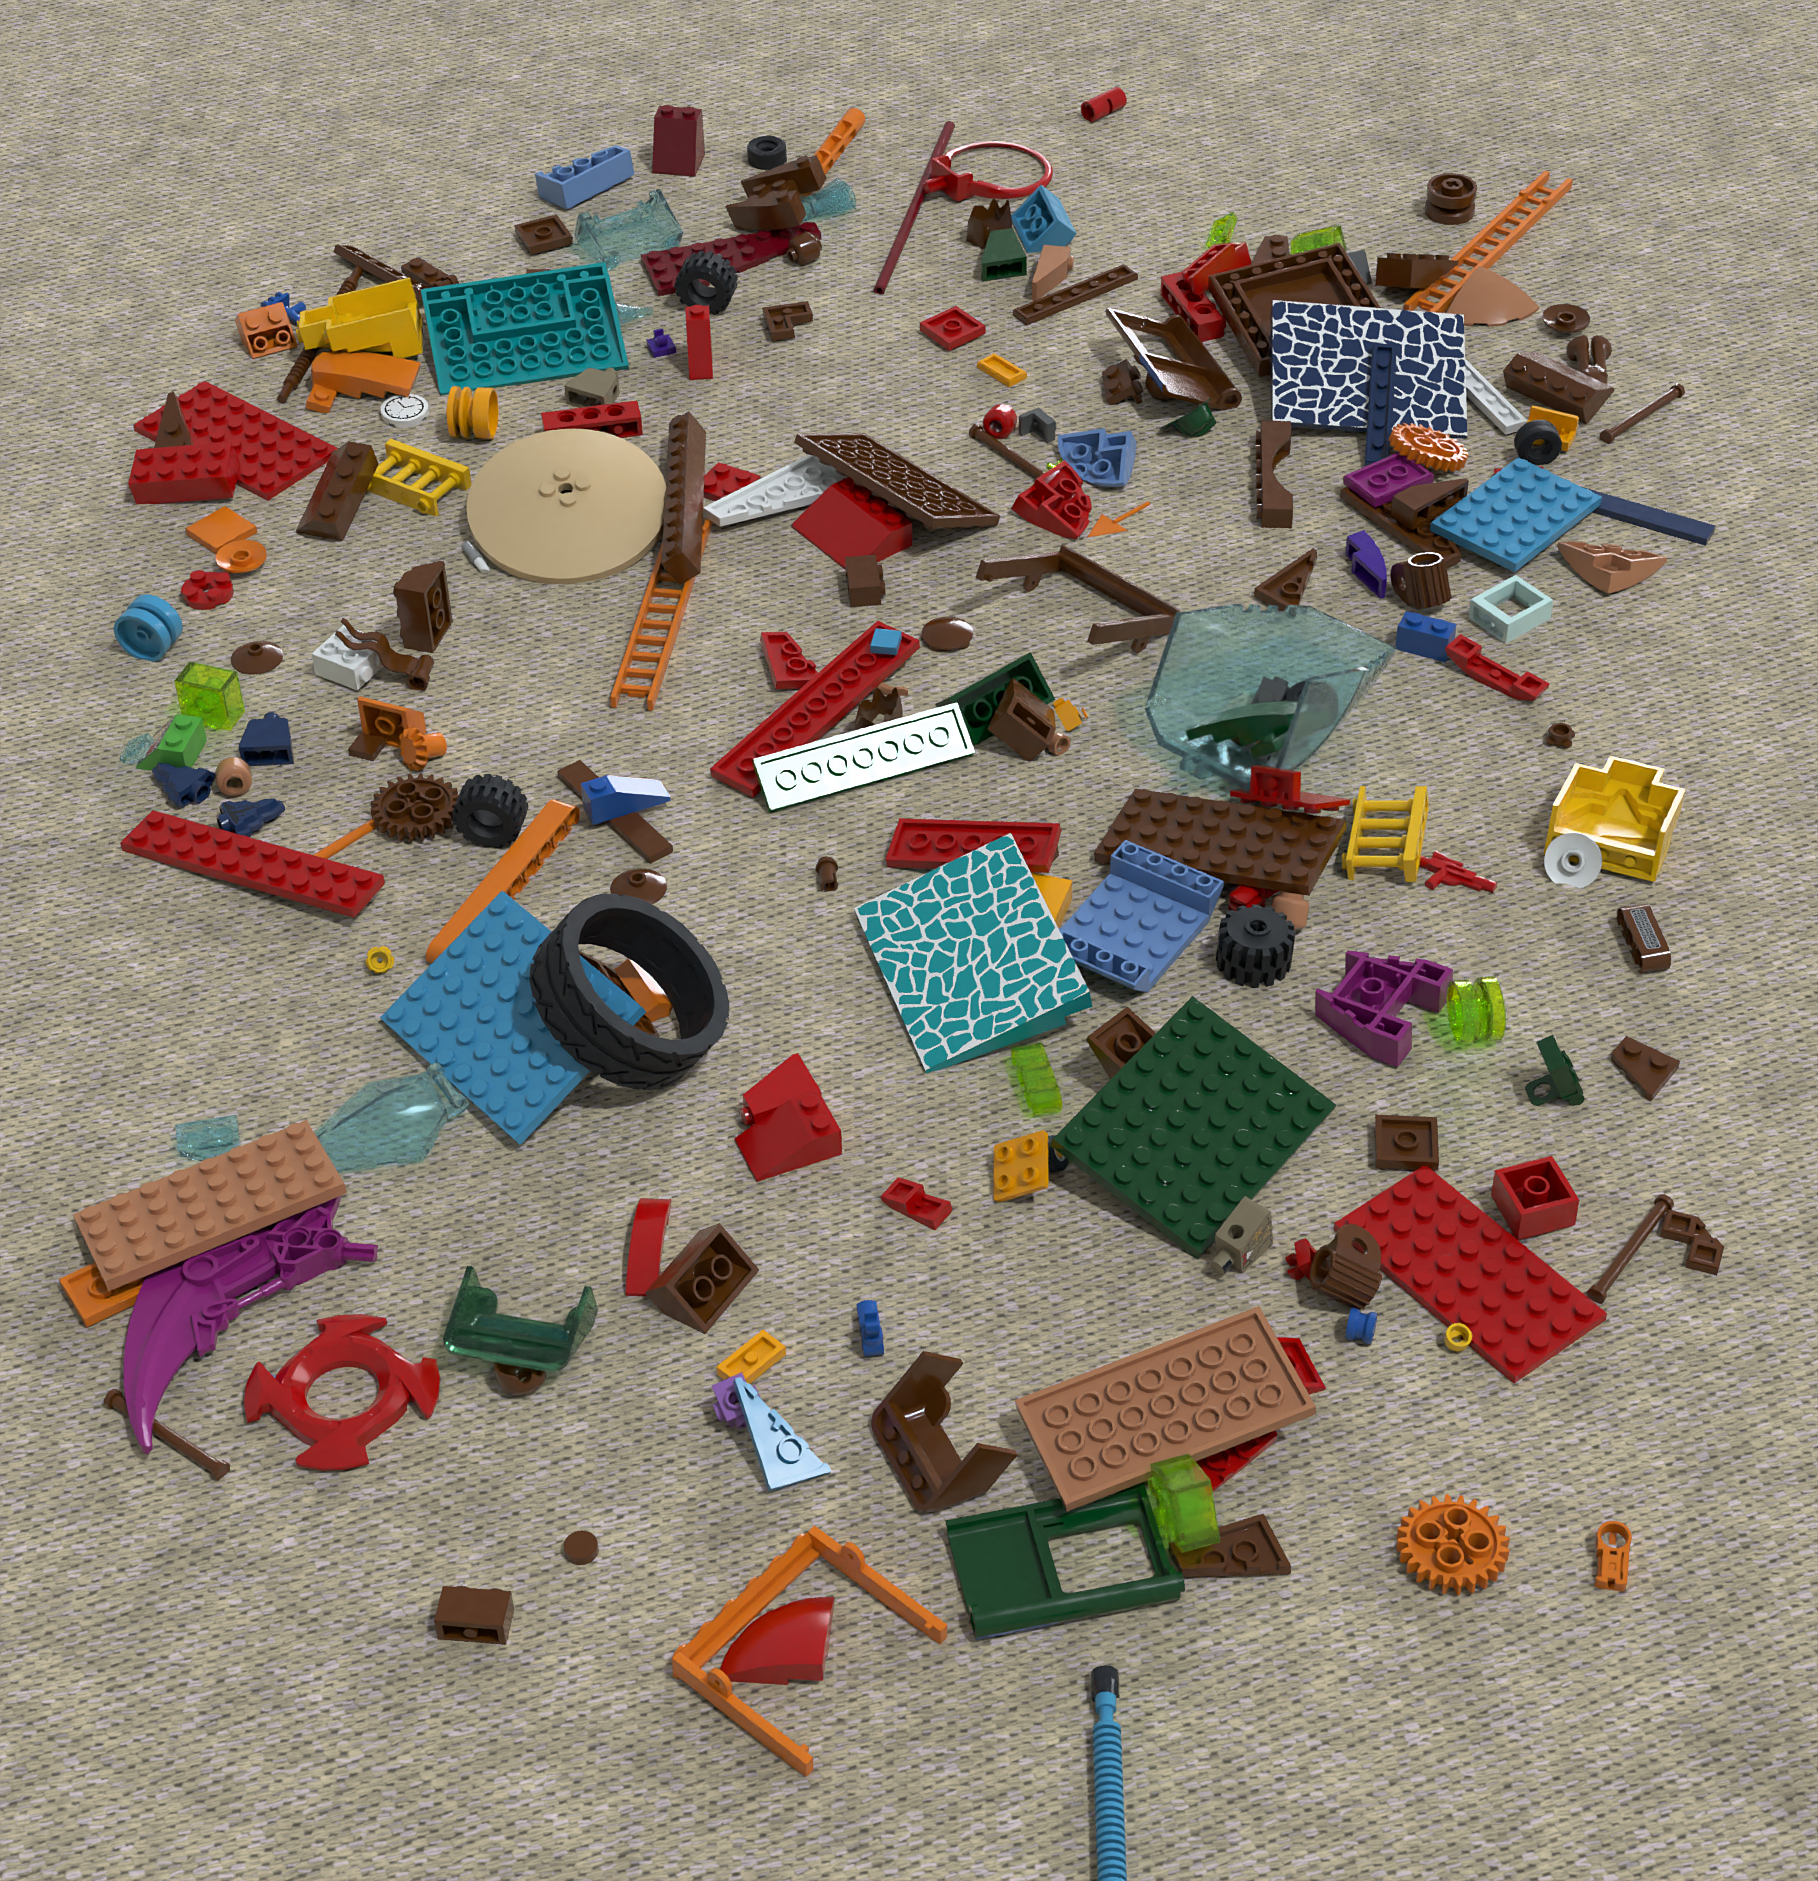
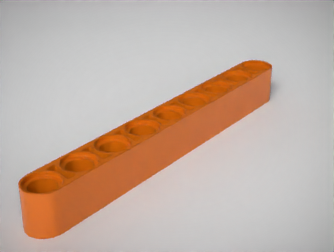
M551 799L431 941L426 952L428 963L432 964L501 891H504L513 900L516 898L514 897L517 892L520 893L530 881L529 877L535 875L545 863L543 860L549 858L559 846L557 843L563 841L573 829L571 826L578 823L580 810L577 806Z

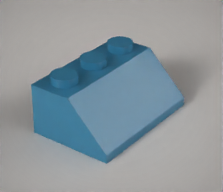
M1042 185L1011 215L1012 222L1027 253L1041 252L1043 245L1065 246L1077 234L1060 199Z

